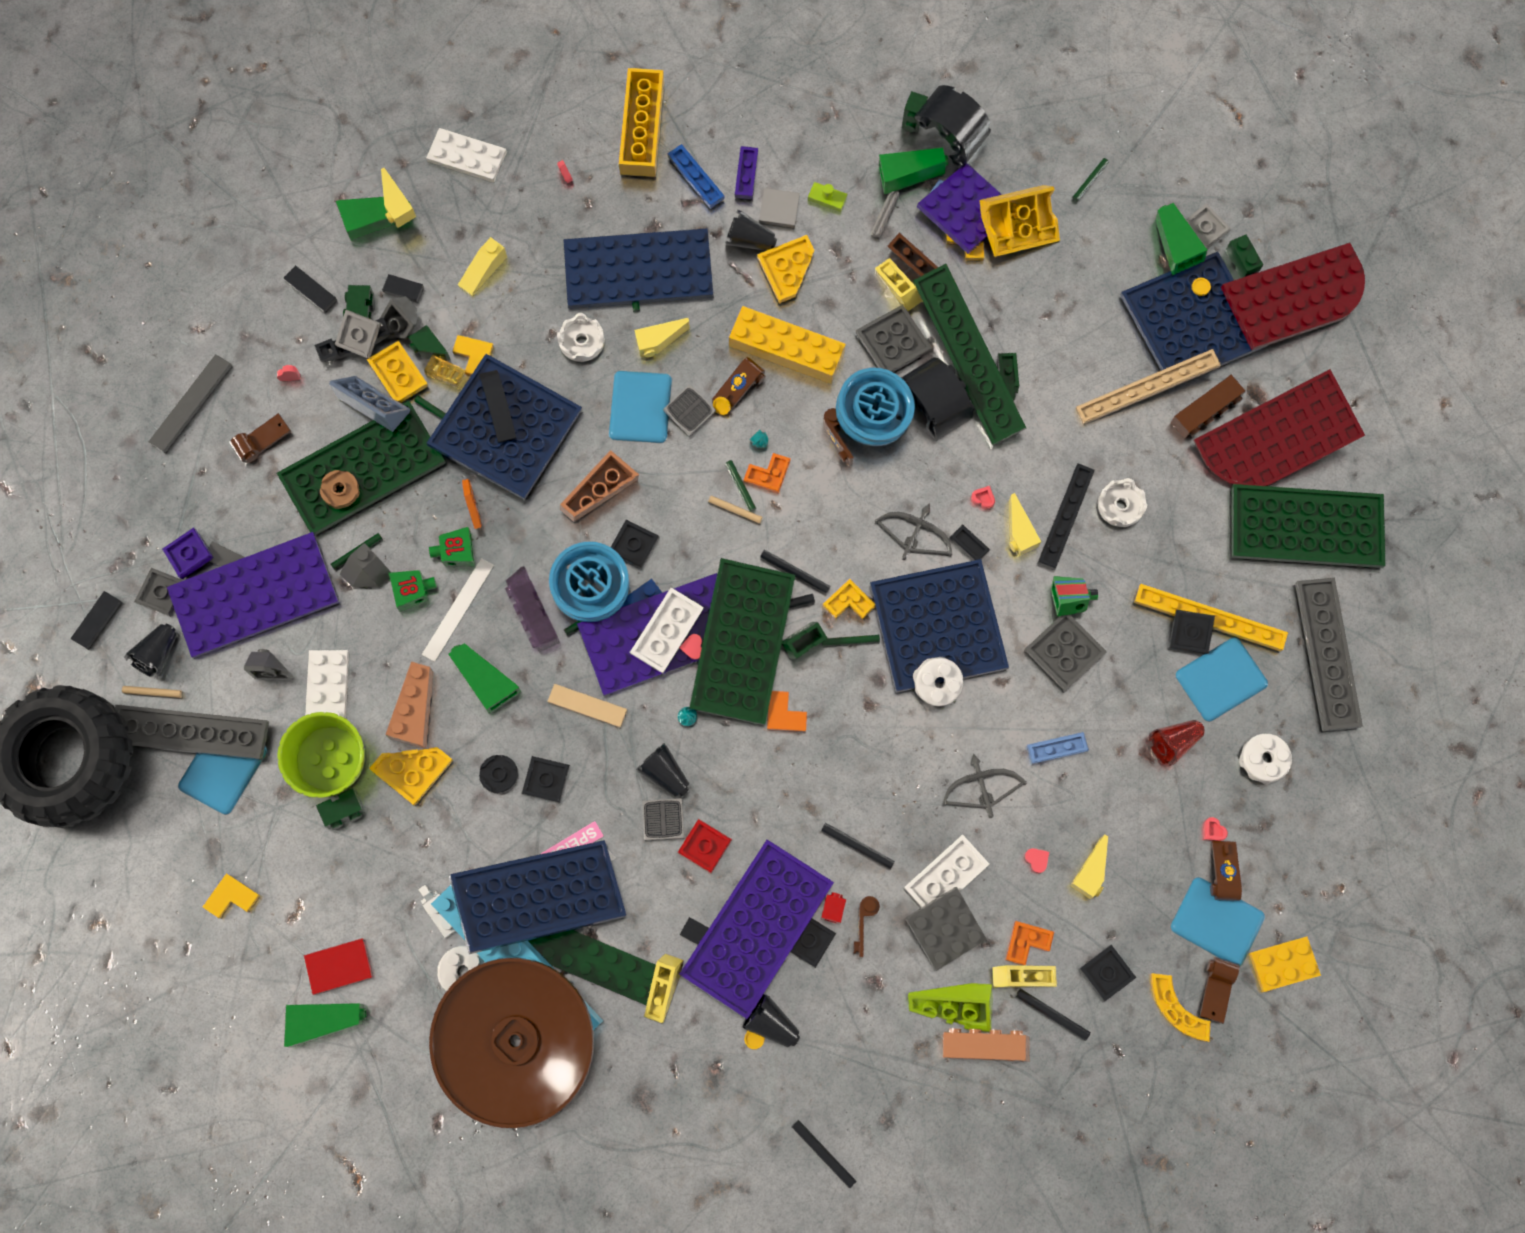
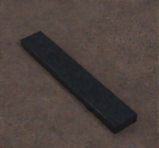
M1077 463L1037 564L1055 571L1094 474V469Z

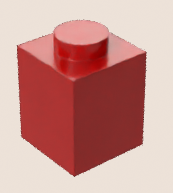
M831 892V895H826L821 920L840 925L846 899L843 898L842 894Z

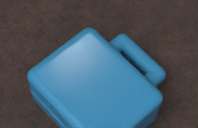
M618 371L615 373L609 437L612 440L663 443L666 441L669 416L663 409L670 403L672 378L669 374Z
M1236 637L1230 638L1210 650L1209 653H1205L1176 672L1177 680L1201 716L1208 722L1215 720L1268 686L1267 679L1244 645Z
M266 747L264 748L263 759L267 754ZM197 753L179 781L178 788L190 797L227 815L233 810L262 760Z
M1200 877L1195 878L1171 923V930L1221 959L1237 963L1239 966L1243 965L1265 920V914L1243 900H1215L1214 896L1210 895V885L1212 883Z

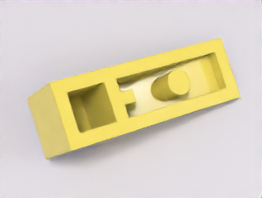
M382 168L384 205L387 211L385 216L391 224L394 222L396 227L399 228L414 219L416 215L412 206L386 169Z
M490 237L478 250L458 286L473 296L507 258L505 247Z
M890 258L875 268L901 305H904L907 311L922 302L916 286Z
M684 318L634 330L640 357H652L661 352L690 329L689 319Z
M1013 493L1009 499V545L1011 550L1016 552L1019 557L1038 548L1041 540L1016 494Z
M1103 835L1070 885L1089 899L1094 896L1098 897L1104 888L1101 885L1105 877L1107 835Z
M664 954L657 961L644 1017L660 1023L664 1022L680 978L679 973L682 970L684 960Z
M1005 965L992 967L993 988L1057 987L1056 966Z

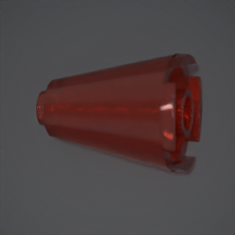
M1191 720L1155 729L1149 733L1148 738L1153 743L1151 750L1162 764L1168 763V766H1172L1204 736L1205 728L1201 722Z

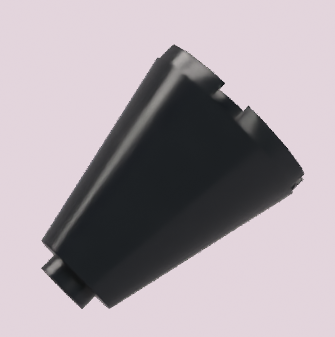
M736 211L739 216L738 218H733L727 235L730 240L729 242L725 241L726 245L764 251L775 247L777 238H774L775 233L744 212Z
M167 623L165 625L160 624L125 654V660L130 659L132 661L131 666L146 676L150 677L154 674V678H158L177 636L175 633L176 629Z
M665 743L661 745V748L658 747L650 754L641 766L639 765L636 768L638 773L674 797L678 795L682 797L689 790L687 787L689 785L688 780Z
M763 994L747 1020L744 1019L742 1024L745 1030L787 1048L791 1045L795 1046L800 1039L797 1027L767 994Z

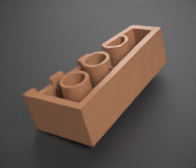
M610 450L560 504V510L575 522L638 481L639 474Z
M411 661L385 734L390 740L427 749L428 721L431 708L430 699L432 696L434 674L429 666Z
M949 1028V1032H944L943 1057L980 1060L997 1059L1004 1061L1022 1060V1062H1030V1037L1023 1035V1031H1010V1034H1002V1030H990V1034H984L980 1029H969V1033H961V1029Z

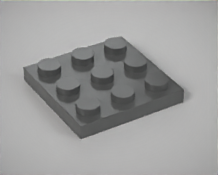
M903 304L856 330V335L878 368L891 372L902 368L932 350V347Z
M1071 615L1060 616L1025 648V651L1064 691L1107 653Z
M957 887L905 917L936 971L987 940Z

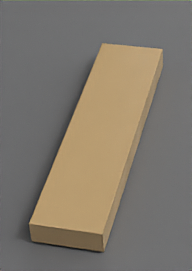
M554 684L547 701L550 704L621 728L627 713L626 708Z

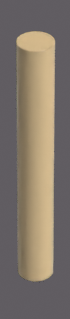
M712 495L708 500L711 504L760 524L762 521V516Z
M134 686L122 687V693L182 697V690Z

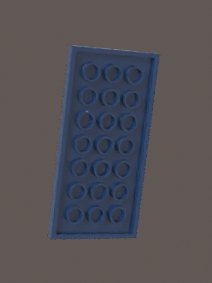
M708 228L563 239L568 309L632 304L633 302L649 303L714 298Z
M605 840L449 875L469 954L616 920L626 916Z

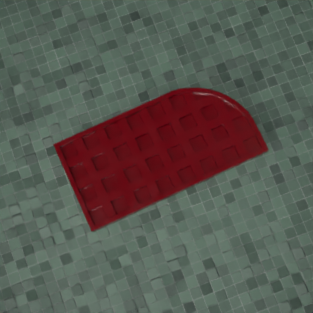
M1347 243L1225 283L1221 286V289L1251 350H1255L1346 318L1357 307L1363 296L1365 274L1351 243Z
M1331 369L1201 435L1193 441L1208 469L1223 481L1232 485L1267 486L1364 437L1365 434Z

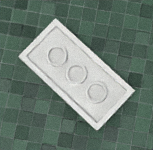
M439 128L426 159L427 162L495 182L507 151L505 148Z
M670 588L630 651V654L663 674L704 607Z
M309 650L305 715L315 712H331L346 718L349 668L348 650Z
M961 835L908 883L904 889L922 908L954 887L961 891L989 863L965 836Z

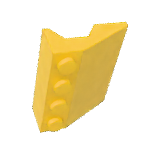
M1041 185L979 200L982 221L994 256L1060 241L1058 219L1052 212L1051 195L1054 192V186Z

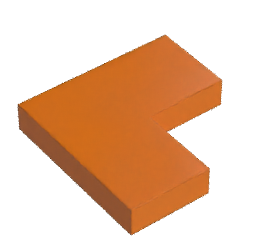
M773 453L767 469L749 464L743 483L779 494L791 458Z
M462 480L464 497L474 529L481 528V519L470 480Z
M772 691L768 709L767 730L806 732L807 712L788 711L789 692Z
M1015 921L1005 960L1025 966L1030 947L1050 952L1054 931Z

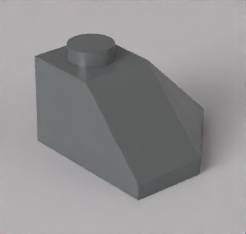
M406 296L390 299L380 317L384 318L390 332L387 338H408L416 326L417 308Z
M363 543L349 556L340 575L352 588H381L390 580L389 573L391 571Z
M258 649V652H251L244 665V670L254 679H293V675L267 649Z

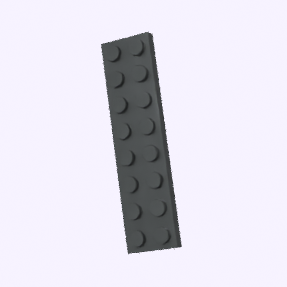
M1335 577L1297 581L1295 586L1322 731L1361 728L1363 723Z
M115 704V711L123 716L129 728L127 736L132 740L133 747L256 760L263 759L269 721Z

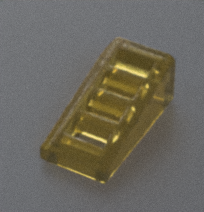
M432 355L424 372L425 375L458 387L466 370ZM438 365L439 368L437 369V371H434L435 367ZM443 367L446 368L443 374H440ZM449 370H452L450 376L446 377ZM455 373H459L456 380H453L452 378Z

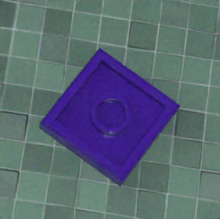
M194 527L162 549L180 579H184L214 558Z

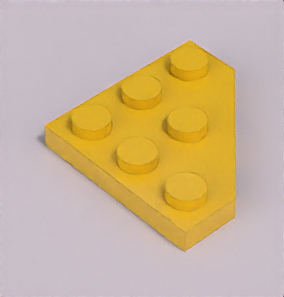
M807 235L757 254L760 265L779 303L796 297L814 255V248Z
M438 747L423 750H407L397 753H382L369 769L415 806L453 762V759Z

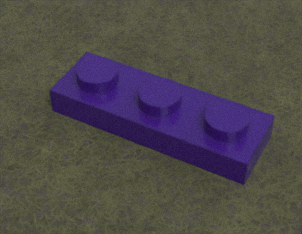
M740 147L735 198L753 199L758 148Z

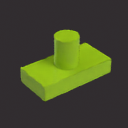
M814 182L808 195V201L841 212L848 194L834 189L831 184L822 185Z

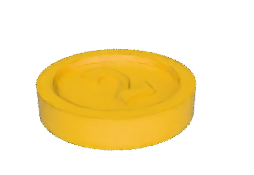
M1197 278L1192 284V291L1198 296L1208 294L1211 289L1210 282L1205 278Z
M717 397L713 401V408L718 414L726 415L731 410L730 402L726 398Z
M749 1031L746 1032L744 1037L745 1044L750 1049H759L765 1038Z

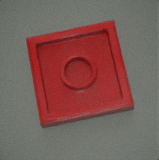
M698 819L680 847L678 854L712 874L732 839Z

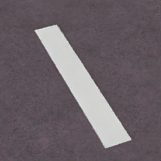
M482 558L480 559L423 651V656L434 662L436 661L492 570L493 564Z

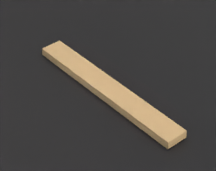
M1211 349L1076 407V411L1084 425L1217 369L1221 364L1214 350Z

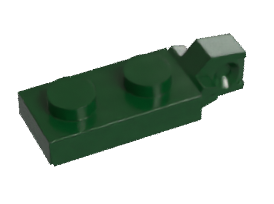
M998 353V370L1014 401L1015 393H1018L1020 386L1017 353Z

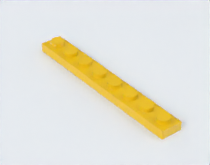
M1144 584L1139 585L1134 600L1136 604L1175 616L1176 609L1215 615L1214 630L1280 652L1284 649L1288 635L1286 631Z

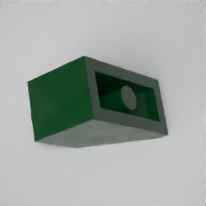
M427 325L409 336L411 342L409 346L414 354L419 353L425 359L451 360L446 349Z

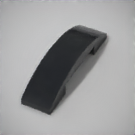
M384 318L375 320L380 322L381 326L374 345L390 335ZM332 338L314 345L321 362L338 360L356 353L336 346V340L333 341Z
M494 370L479 374L498 443L517 439L498 371Z

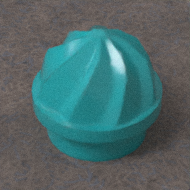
M759 430L749 440L752 442V446L765 448L768 445L769 439L766 432L763 433Z
M684 707L678 712V721L683 726H691L697 720L696 711L689 709V707Z

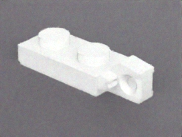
M426 885L418 889L424 897L421 900L422 906L444 938L456 932L431 905L440 894L436 890L431 892Z

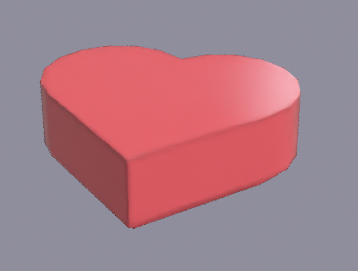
M564 161L557 162L566 183L572 182L573 179Z
M285 365L277 371V379L280 381L301 380V374L295 366Z
M987 486L975 490L971 495L972 503L981 505L986 510L993 508L995 498L991 487Z
M692 634L679 649L691 659L698 660L702 639L699 635Z
M1210 817L1205 820L1203 840L1222 841L1226 839L1228 835L1227 829L1220 825L1218 819Z
M1035 848L1029 849L1025 853V860L1031 864L1032 871L1042 873L1046 870L1049 852Z

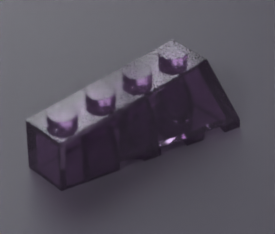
M525 566L520 567L506 580L508 587L505 590L509 599L513 597L516 602L513 604L517 615L521 614L524 619L520 622L525 632L529 630L532 636L528 638L532 647H537L538 651L541 652L560 643L528 576Z

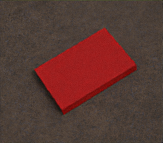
M363 938L304 955L312 995L373 978Z

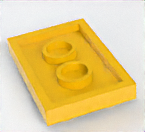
M399 341L367 359L390 396L399 403L428 387L427 382Z
M1308 937L1249 953L1262 992L1321 976Z

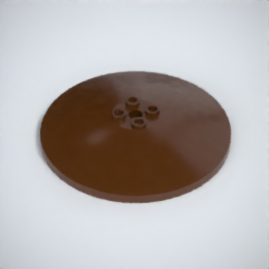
M497 959L480 964L467 971L446 991L437 1006L431 1023L429 1036L430 1059L435 1077L448 1099L467 1116L483 1124L500 1128L531 1126L545 1121L558 1113L572 1101L581 1089L589 1073L593 1058V1025L582 996L561 973L550 966L531 959ZM512 1035L520 1037L519 1046L511 1044L510 1039Z

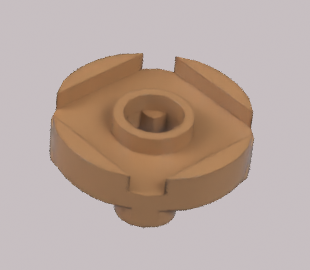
M335 470L328 473L322 479L320 494L329 506L341 509L351 505L359 497V484L351 473ZM338 485L340 487L344 486V489L341 493L335 492L337 490L336 487Z

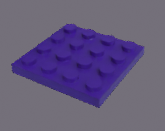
M967 163L918 202L917 208L969 254L988 238L981 217L979 200L1002 194Z

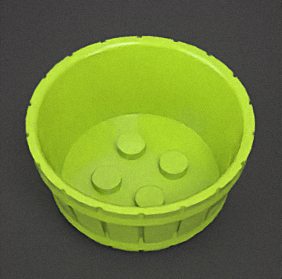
M315 712L302 716L289 726L279 743L277 759L282 777L292 789L308 797H330L343 792L355 783L364 767L365 749L359 732L346 718L335 713Z

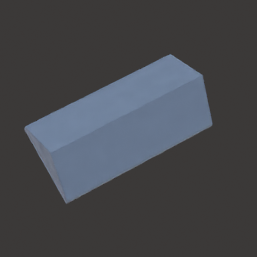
M357 376L331 380L329 383L338 399L392 432L410 412L408 407Z

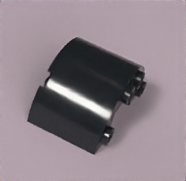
M948 85L938 86L914 116L922 128L927 130L935 127L939 131L940 136L947 140L955 151L950 153L949 157L952 159L953 164L959 168L967 164L991 133L989 128L991 123L984 109L965 92L960 94L955 91V87Z
M933 357L901 378L909 386L914 402L927 418L926 428L934 439L938 441L973 419L975 408L965 391V383L957 378L954 368L951 365L945 364L939 358Z

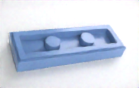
M1084 732L1027 745L1031 765L1089 751Z

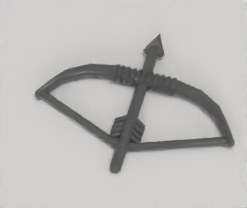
M930 503L922 508L923 513L920 518L903 512H889L875 520V523H878L905 548L902 556L903 559L907 558L910 551L952 556L951 544L947 535L934 524L925 521L927 513H930ZM887 517H901L912 523L914 522L917 526L912 536L907 537L903 543L881 520ZM923 526V528L925 527V529L940 535L946 542L948 551L915 549L918 544L916 537L920 528Z
M973 753L971 764H974L976 774L966 775L949 786L943 800V805L987 808L988 815L992 818L994 815L991 807L1022 785H1026L1027 781L1016 772L1004 768L988 769L982 772L979 766L981 761ZM997 774H1007L1015 776L1021 781L1020 784L994 801L992 794L987 792L983 779ZM979 780L982 794L979 796L981 804L947 801L949 794L957 786L965 782L969 783Z

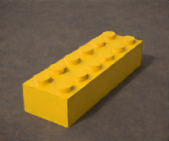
M628 68L619 155L620 175L656 177L664 91L663 70Z
M742 306L729 336V347L832 384L846 346L845 343L745 306Z

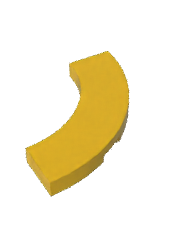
M1152 973L1151 987L1153 996L1166 1020L1183 1034L1200 1041L1210 1042L1211 1021L1200 1019L1182 1007L1173 988L1172 975Z

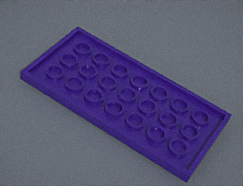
M313 532L167 587L193 659L339 603Z
M717 573L674 588V590L704 607L685 640L690 635L697 634L703 642ZM668 591L624 606L604 620L580 622L577 624L603 696L699 661V659H691L678 649L662 674L630 654V651Z
M767 839L679 975L747 1020L834 882Z

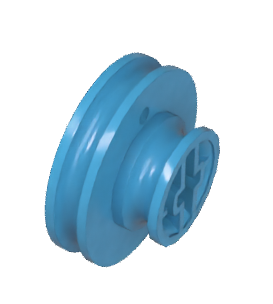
M866 368L852 374L844 382L836 400V415L842 429L852 439L870 446L887 445L900 438L912 421L915 409L913 394L906 382L897 374L883 368ZM899 415L901 420H897L896 416Z
M581 542L566 548L555 559L549 574V587L556 605L564 614L577 621L597 622L612 616L622 607L629 592V575L625 562L614 549L598 542ZM584 579L590 584L586 586Z

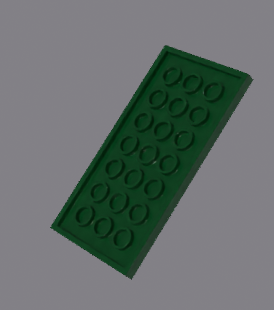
M410 401L403 403L404 406L410 409L409 414L393 432L372 420L276 473L310 533L313 532L314 535L319 534L446 463L441 453L427 446V441L431 436ZM335 470L351 473L359 484V497L351 505L341 509L329 506L320 494L322 479L328 473ZM338 485L336 487L337 490L335 492L341 493L344 489V486L340 487Z
M1233 484L1232 558L1384 568L1386 566L1384 494Z
M724 558L720 559L689 709L765 725L795 580L794 574Z

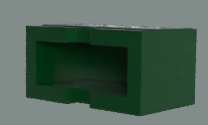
M911 91L905 105L901 128L908 132H919L921 126L914 116L928 100V96Z
M1247 234L1229 242L1225 252L1231 263H1234L1235 270L1240 278L1258 273L1264 264Z
M348 285V292H345L344 295L346 309H343V317L345 310H349L372 319V312H369V307H373L374 292L371 286Z
M810 622L784 639L781 645L790 659H797L812 647L826 640L827 636L818 622Z
M353 788L339 794V799L333 802L331 799H328L316 805L326 828L336 830L342 827L344 822L358 820L362 817L361 814L365 813L357 791Z

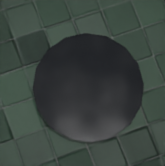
M493 755L487 758L482 763L479 772V780L483 787L494 794H503L512 790L519 777L515 762L504 755Z

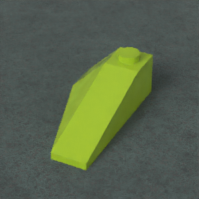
M969 983L908 993L909 1011L930 1018L939 1017L945 1019L946 1023L949 1024L955 1022L964 1025V1029L968 1030L980 1029L984 1032H990L992 1029V984Z

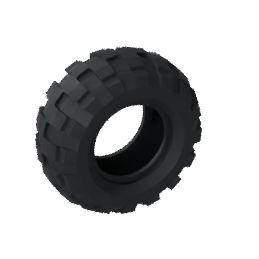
M57 685L52 689L41 688L28 693L25 696L26 699L22 701L17 700L5 710L7 714L0 721V804L4 809L10 810L16 818L47 828H67L76 826L81 821H90L103 813L104 807L107 804L114 803L122 792L120 788L124 780L128 781L132 767H129L130 757L133 756L132 740L127 736L129 728L123 716L115 711L114 705L105 698L88 690L73 686ZM66 727H74L80 734L83 742L84 754L82 763L71 779L59 786L49 788L38 774L37 755L46 738L55 731Z

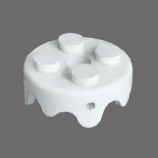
M578 313L575 317L565 320L560 332H557L560 349L571 360L578 362L589 361L598 356L603 349L605 339L602 327L596 319L592 320L583 313ZM580 336H584L587 339L584 343L576 341Z
M1130 478L1111 481L1102 490L1098 498L1100 515L1113 526L1128 527L1135 524L1147 509L1145 492L1135 485V481ZM1117 501H1124L1126 508H1119Z
M947 658L926 659L913 673L917 695L923 701L933 706H945L952 703L962 691V672L953 661ZM938 677H943L944 684L941 687L935 686V680Z
M1259 734L1244 744L1239 764L1247 771L1250 779L1262 782L1263 784H1271L1280 780L1288 773L1292 764V754L1287 743L1278 736ZM1263 753H1269L1271 755V763H1267L1263 760Z
M467 946L454 947L447 951L439 962L437 969L439 983L447 991L460 977L457 973L460 966H467L469 971L486 962L477 953L469 954Z

